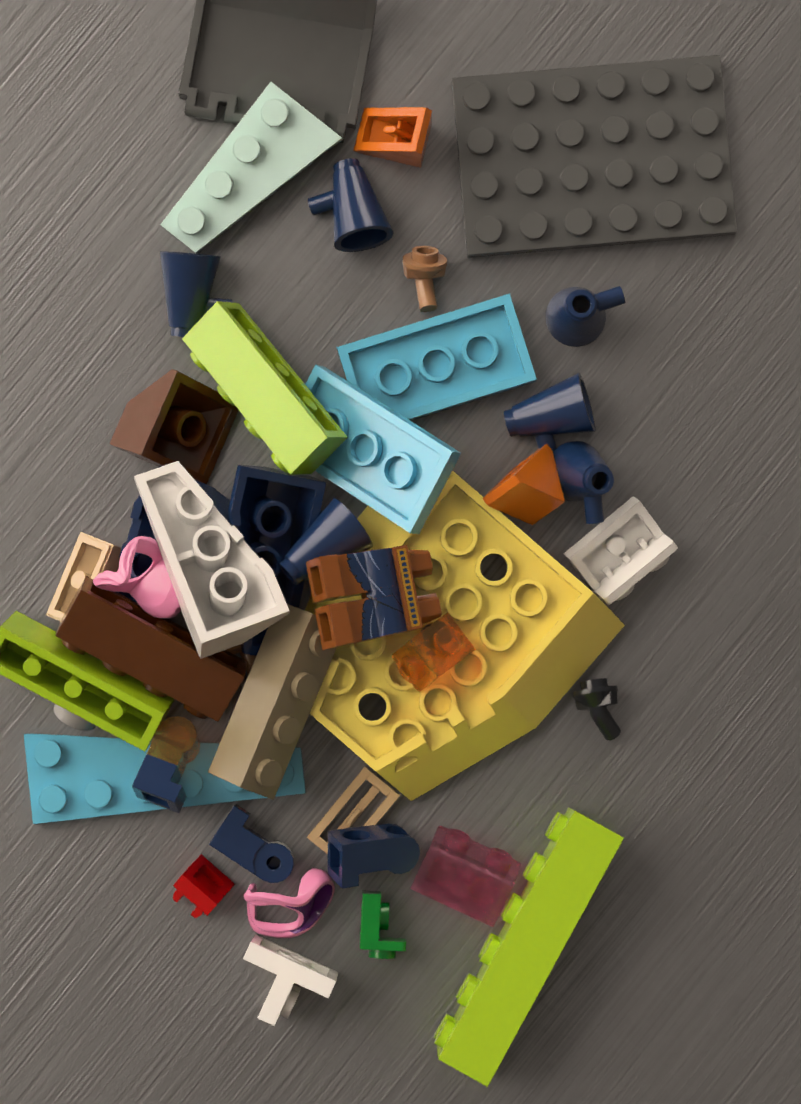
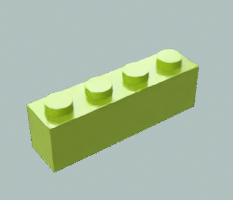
M217 301L182 338L192 351L190 356L193 362L203 371L210 373L218 383V393L225 401L238 408L246 418L244 420L246 428L251 434L266 443L273 452L271 454L273 462L285 473L290 475L312 474L348 438L239 303Z
M15 611L0 626V675L144 752L160 730L175 699L168 695L165 698L156 696L149 692L143 686V682L128 674L120 676L112 673L104 667L102 660L88 653L81 655L69 650L62 644V639L55 636L56 631L18 611Z

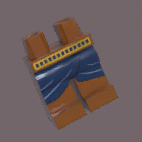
M407 545L342 555L319 556L306 562L313 603L359 595L362 598L360 600L328 604L315 609L322 651L421 629L423 624L442 615L439 598L436 593L417 596L414 579L432 575L433 566L428 550H408Z

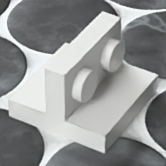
M257 934L250 942L243 957L244 960L277 975L258 1015V1019L275 1026L279 1015L287 1019L289 1018L301 990L294 983L329 999L338 977L337 971Z

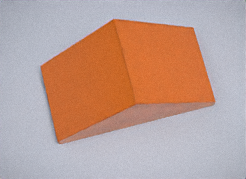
M426 107L364 108L353 151L421 168L432 125V110Z
M545 444L516 465L482 498L489 507L531 525L565 503L553 450L550 446Z

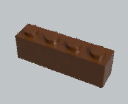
M85 576L63 615L55 634L56 637L62 639V644L69 650L81 655L88 653L102 660L104 667L112 673L120 676L128 674L143 682V686L152 694L163 698L167 697V695L183 703L184 708L189 713L201 719L209 717L219 722L245 678L247 662L242 658L223 650L200 659L189 630L168 619L149 615L137 602L118 592L96 587L93 579Z

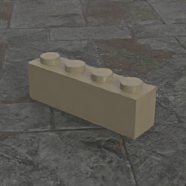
M287 604L290 611L289 614L269 626L208 770L209 773L272 800L275 798L336 651V648L322 651L316 615Z

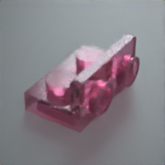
M438 826L410 889L494 927L515 885L521 863L514 860L504 850L498 848L490 849L471 840L463 831Z

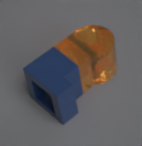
M170 717L160 724L132 785L137 798L180 813L186 799L182 785H179L186 764L193 761L200 750L197 731L192 722L185 717Z

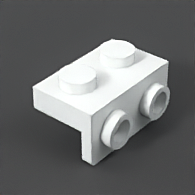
M633 496L608 516L604 522L597 525L563 554L591 591L604 603L610 605L614 601L627 597L633 591L635 584L649 572L662 568L668 562L670 555L678 547L672 539L662 532L643 504Z

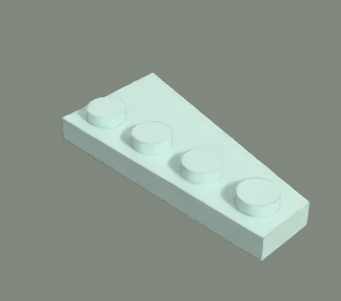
M270 82L160 225L198 254L240 221L244 215L277 192L276 190L295 175L305 170L314 160L328 149L333 148L343 138L274 83Z

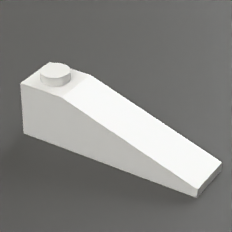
M179 461L134 476L180 609L200 659L245 643L289 614V608L272 568L263 558L258 557L244 541V536L234 525L231 526L213 505V500Z

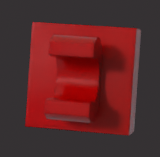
M201 854L174 883L173 886L177 890L173 894V900L178 902L185 896L197 906L191 913L192 917L197 918L203 913L208 916L235 883Z

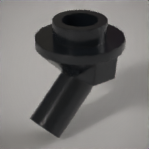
M607 678L580 682L581 690L572 693L577 710H589L593 721L606 740L617 738L621 733V729L608 711L607 706L618 704V687L608 686Z

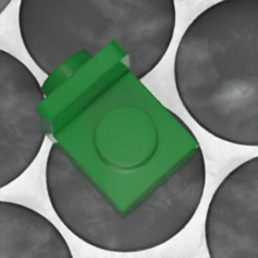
M362 890L360 949L369 950L368 957L396 959V951H406V939L379 937V930H388L390 903L381 902L380 891Z

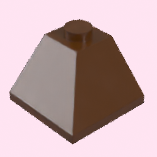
M172 369L127 402L110 445L158 467L179 461L193 479L207 484L239 410L236 406L225 401L218 391Z

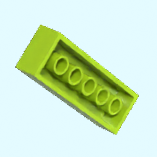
M569 807L565 815L557 812L544 835L550 839L543 855L535 852L522 875L525 877L524 879L528 880L521 895L513 892L500 915L502 920L505 921L503 928L498 936L490 933L478 955L479 961L483 963L476 976L470 973L467 974L456 994V998H458L457 1003L460 1004L454 1017L447 1013L445 1014L433 1037L435 1038L434 1044L437 1045L438 1060L486 1087L490 1084L624 837Z

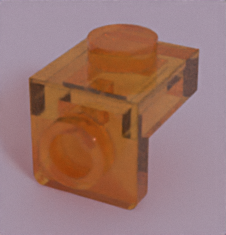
M447 612L393 653L392 658L397 664L402 677L420 692L476 649Z

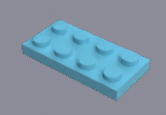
M510 293L337 347L346 380L410 421L521 387L537 380Z
M315 365L305 385L348 437L315 471L407 532L419 534L461 452L328 368Z

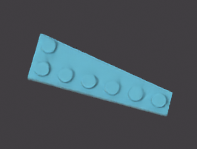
M24 734L33 824L166 809L137 798L132 788L146 754H151L153 757L178 766L182 776L179 785H182L186 794L182 807L267 798L240 788L208 772L220 743L153 740L144 752L120 738ZM295 747L275 797L306 793L302 750L300 747Z

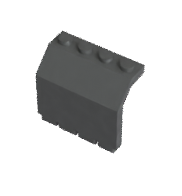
M196 0L178 93L181 99H186L185 115L216 121L219 105L226 106L224 122L238 124L268 84L272 82L341 136L343 140L340 143H344L346 129H356L374 29L377 0Z

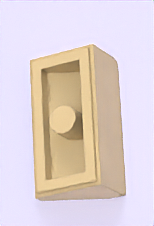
M80 532L46 616L61 621L85 576L94 580L98 574L106 570L117 572L121 548Z

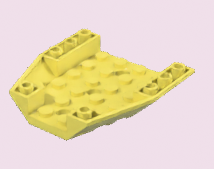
M454 471L451 472L419 534L407 532L369 506L357 518L373 544V547L366 551L407 545L408 550H428L430 552L433 566L432 575L415 578L414 583L417 596L436 593L439 598L442 612L441 617L423 624V628L429 624L440 625L447 634L446 644L436 651L427 650L420 642L419 636L423 629L421 628L406 633L337 647L309 713L410 801L537 728L625 626L588 587L499 510L489 507L482 499L483 496ZM498 555L505 560L507 572L501 580L490 581L482 575L480 564L486 556ZM311 594L305 611L315 614L316 608L333 603L360 600L362 598L359 595L313 603ZM370 693L379 694L386 702L385 714L375 721L365 719L359 711L360 700Z

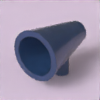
M350 158L335 163L333 166V190L308 198L311 213L317 215L333 209L334 247L339 251L359 252L386 243L392 238L394 232L364 169L360 166L359 160Z
M160 251L171 336L184 337L217 301L233 303L232 299L210 298L221 256Z
M620 286L597 294L582 287H569L559 291L550 300L546 309V324L549 332L557 341L567 346L580 347L590 344L599 337L604 329L606 322L605 310L626 303L623 291ZM578 296H583L590 302V308L585 313H578L573 309L572 301Z
M580 373L512 406V409L504 411V418L510 436H535L538 449L548 444L554 451L557 448L554 434L596 431L591 403Z
M570 441L560 445L553 451L564 500L573 502L584 500L586 524L604 522L602 495L609 492L613 486L614 477L611 470L597 450L585 442ZM597 473L596 480L592 485V477Z
M333 498L285 555V559L279 563V567L285 576L296 586L301 581L309 580L306 567L307 561L319 556L364 552L372 548L373 544L369 535L352 512L339 500Z

